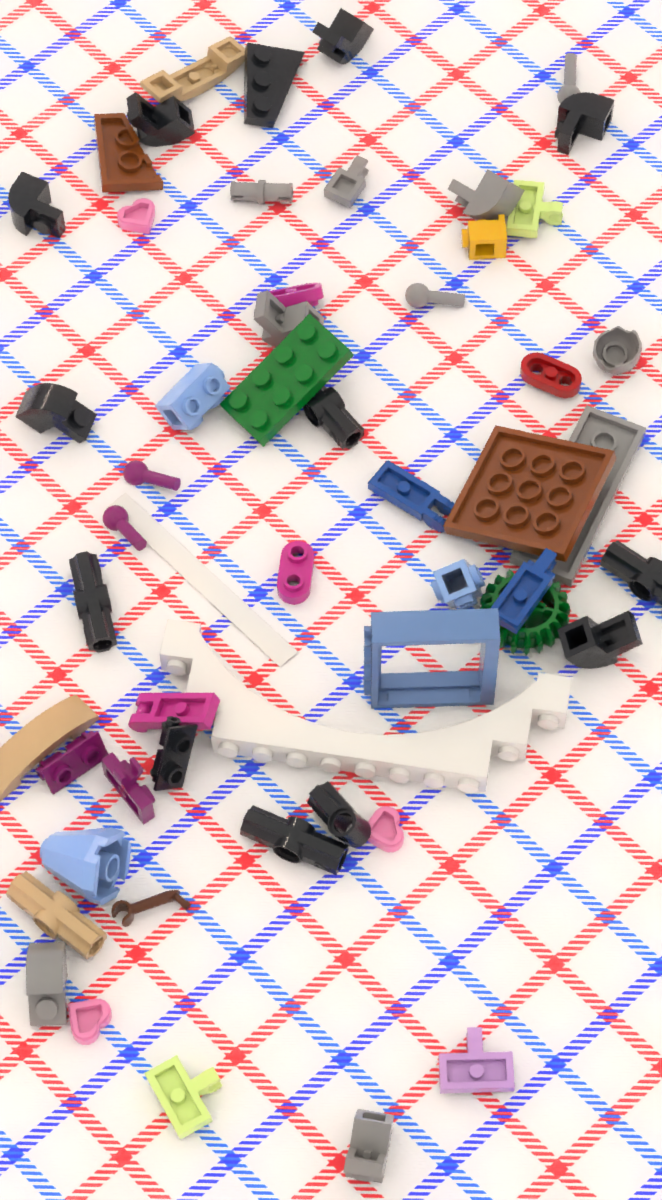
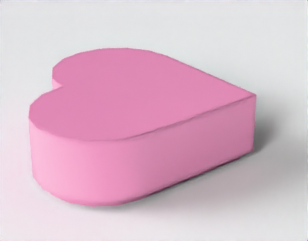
M141 198L133 202L132 206L122 207L118 211L117 220L120 228L126 231L150 234L155 218V205L151 200Z
M390 806L378 808L368 821L371 826V835L368 842L385 852H396L404 843V832L400 827V815L395 808Z
M90 999L67 1004L74 1039L82 1045L94 1043L100 1035V1029L105 1028L112 1019L109 1004L102 999Z

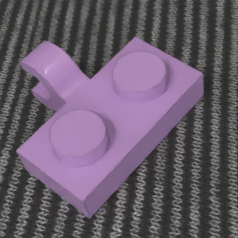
M467 1027V1053H439L440 1094L514 1092L513 1051L483 1052L482 1027Z

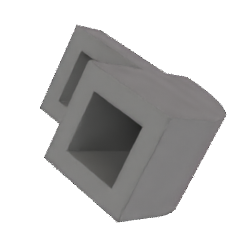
M488 169L475 191L455 179L451 181L448 187L449 191L458 195L455 201L466 207L463 213L475 220H498V215L504 214L505 218L508 217L525 191Z
M268 290L257 293L254 320L263 328L262 340L271 346L277 347L308 314H311L322 325L324 324V317L307 301L285 307Z
M66 942L29 944L26 957V995L29 1002L30 1026L67 1025L66 981L68 973Z
M363 1109L357 1110L353 1122L350 1148L345 1159L343 1171L345 1177L364 1182H383L394 1115Z

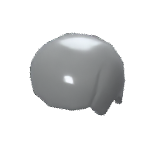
M616 326L611 330L602 332L594 341L593 357L598 367L607 373L618 375L630 372L640 360L642 342L635 330L628 331L620 326Z

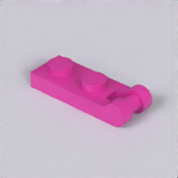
M140 693L135 704L138 707L137 711L131 715L128 726L134 731L144 733L148 729H162V723L167 720V717L173 716L181 720L180 725L182 726L196 724L198 725L197 730H210L220 699L215 693Z

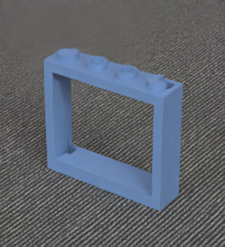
M498 608L371 612V626H364L363 676L364 695H371V709L494 705L500 649ZM481 643L479 671L381 674L382 646Z

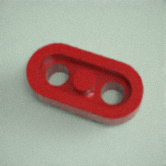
M538 352L526 355L521 362V378L531 386L560 398L574 397L580 391L581 373L569 364Z

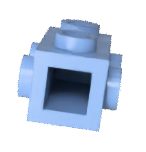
M213 363L195 364L155 407L173 430H193L202 423V416L209 409L215 408L223 401V395L228 391L230 385L224 379L225 375L218 366Z
M465 559L433 571L436 580L431 582V586L437 600H440L441 603H446L451 608L468 609L477 605V598L483 596L481 587L486 585L479 568L475 564L470 565Z

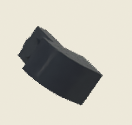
M341 8L329 28L318 22L312 32L321 38L317 48L318 51L340 64H346L362 50L374 28Z
M136 92L126 98L128 106L127 118L131 125L137 128L139 142L152 147L174 145L195 134L191 109L176 97L172 96L155 107Z
M589 92L573 94L564 99L558 108L557 128L555 131V138L558 139L557 152L569 155L579 134L602 141L612 121L615 100Z
M21 172L12 184L8 195L14 226L25 236H28L32 228H35L42 234H50L60 238L66 230L62 210L49 205L51 203L49 183Z
M41 383L25 392L15 417L40 434L55 427L80 444L87 439L97 414L75 400L78 393L74 390L58 384Z
M629 611L600 624L585 616L557 629L565 658L580 668L593 669L615 664L618 662V655L643 644L635 617Z

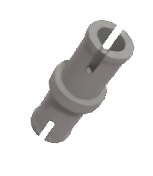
M258 180V183L231 181L230 199L231 201H258V204H265L266 201L292 203L293 183H266V180Z

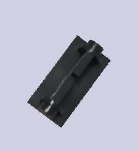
M173 716L167 717V720L162 723L159 744L163 746V749L157 750L154 765L150 771L153 777L152 781L155 783L154 791L183 787L198 725L182 726L180 725L181 720Z

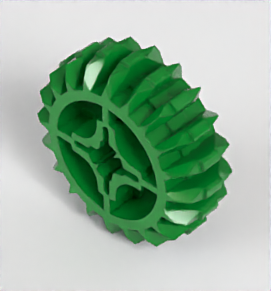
M510 569L506 573V578L497 575L494 584L488 583L485 594L481 596V607L479 609L491 608L514 576ZM559 582L552 583L541 599L542 602L538 603L517 634L499 625L500 649L509 645L511 646L510 651L514 654L517 648H521L527 656L530 653V648H534L540 654L543 651L544 645L552 648L555 644V639H560L557 629L569 624L570 606L567 603L568 596L566 592H560L561 585Z

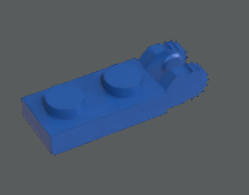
M389 460L385 461L368 482V489L418 520H423L428 527L441 533L445 531L443 525L446 520L431 509L435 506L440 513L448 517L455 503L441 495L439 490Z

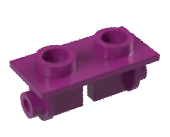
M93 731L81 733V736L65 746L66 752L64 754L57 751L46 760L39 762V767L35 771L42 781H46L53 795L99 764L101 759L108 755L98 731L95 733Z

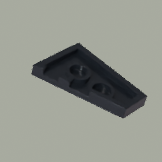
M247 43L244 65V124L268 128L274 127L305 52Z

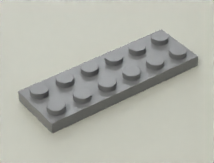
M586 405L569 441L615 451L616 461L567 561L556 560L557 564L551 571L555 574V581L570 587L646 434V427ZM513 550L510 556V563L520 567L523 562L527 563L529 560L536 562L540 556Z

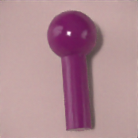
M131 461L123 470L124 479L130 485L137 486L149 483L175 491L181 485L180 478L151 471L142 461Z
M119 505L108 507L103 513L104 525L110 530H118L136 550H143L147 545V541L128 522L129 516L127 511Z

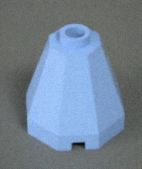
M112 827L56 832L43 841L40 847V858L46 870L89 902L102 906L117 897L120 888H114L118 877L125 881L129 872L131 843L129 840L123 839L126 836L124 831Z

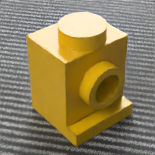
M504 214L498 215V220L480 219L468 221L467 229H461L462 248H468L469 260L506 258L507 232Z

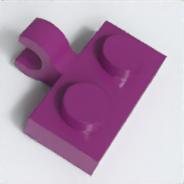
M111 752L101 759L103 773L144 825L155 817L153 808L155 798L146 785L140 787L136 782L143 773V767L134 757L130 758L129 764L126 760L120 762L115 754Z

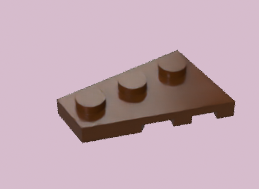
M125 113L94 114L102 193L163 190V180L154 171L152 161L141 148L139 138Z

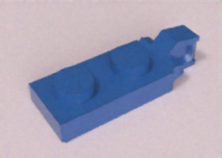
M545 548L536 562L529 560L527 563H522L491 606V608H498L499 625L515 634L519 632L552 585L555 574L551 571L557 564V554Z

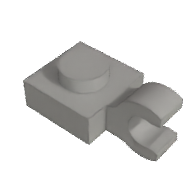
M357 155L347 171L339 167L324 188V197L351 208L366 187L364 178L369 172L365 168L368 160Z

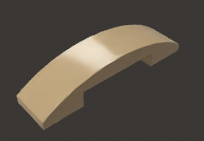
M229 36L209 46L206 57L170 75L161 70L140 81V86L159 103L172 96L176 97L179 101L191 99L213 88L237 70L245 62V48Z
M77 695L68 697L42 712L0 747V802L22 784L20 778L67 738L70 737L75 740L81 733L85 732L99 720V716Z

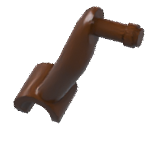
M169 890L132 904L125 900L117 901L113 904L111 913L112 917L115 918L121 911L128 912L122 920V925L127 927L132 924L134 914L173 902L174 900L186 910L190 908L191 904L179 895V890Z

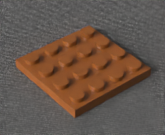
M495 425L443 525L444 530L449 535L538 556L547 548L557 554L556 560L566 562L616 461L615 451Z

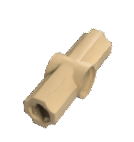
M27 871L18 874L12 880L6 892L7 898L32 916L35 924L46 935L53 939L60 938L85 959L94 957L100 951L104 941L107 939L106 932L81 914L77 905L68 896L60 891L54 893Z

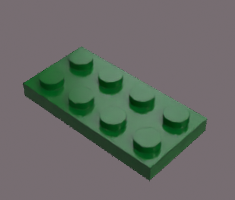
M308 314L219 405L264 447L354 354L311 314Z

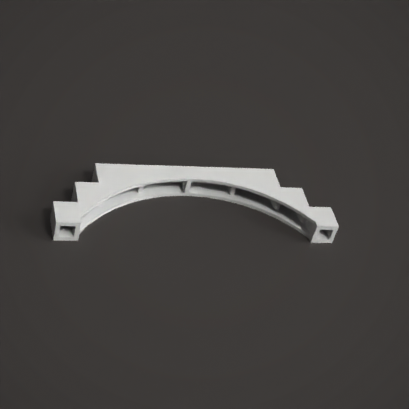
M167 619L159 654L161 670L173 675L190 674L186 693H215L220 699L211 740L213 752H217L224 757H251L262 763L278 761L296 768L305 766L318 767L330 773H337L339 771L352 772L363 778L385 777L397 783L419 782L431 788L446 786L458 788L465 793L486 792L491 756H498L505 761L526 759L531 724L538 725L547 730L565 729L572 677L538 672L537 681L519 695L496 709L474 719L431 731L383 735L349 732L319 725L294 716L269 703L248 689L214 655L202 637L201 623Z

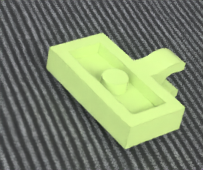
M514 180L513 184L525 191L512 213L508 215L507 236L537 238L540 219H543L550 225H562L563 203L558 201L543 202L545 182Z
M176 1055L144 1073L180 1140L213 1122L200 1096L213 1093L222 1087L221 1080L214 1067L205 1070L190 1080Z

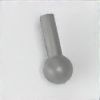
M567 53L565 55L564 86L559 89L557 95L560 104L567 97L581 93L576 86L577 55L574 53Z
M422 283L411 284L405 292L407 303L414 308H421L427 303L464 307L465 294L431 291Z

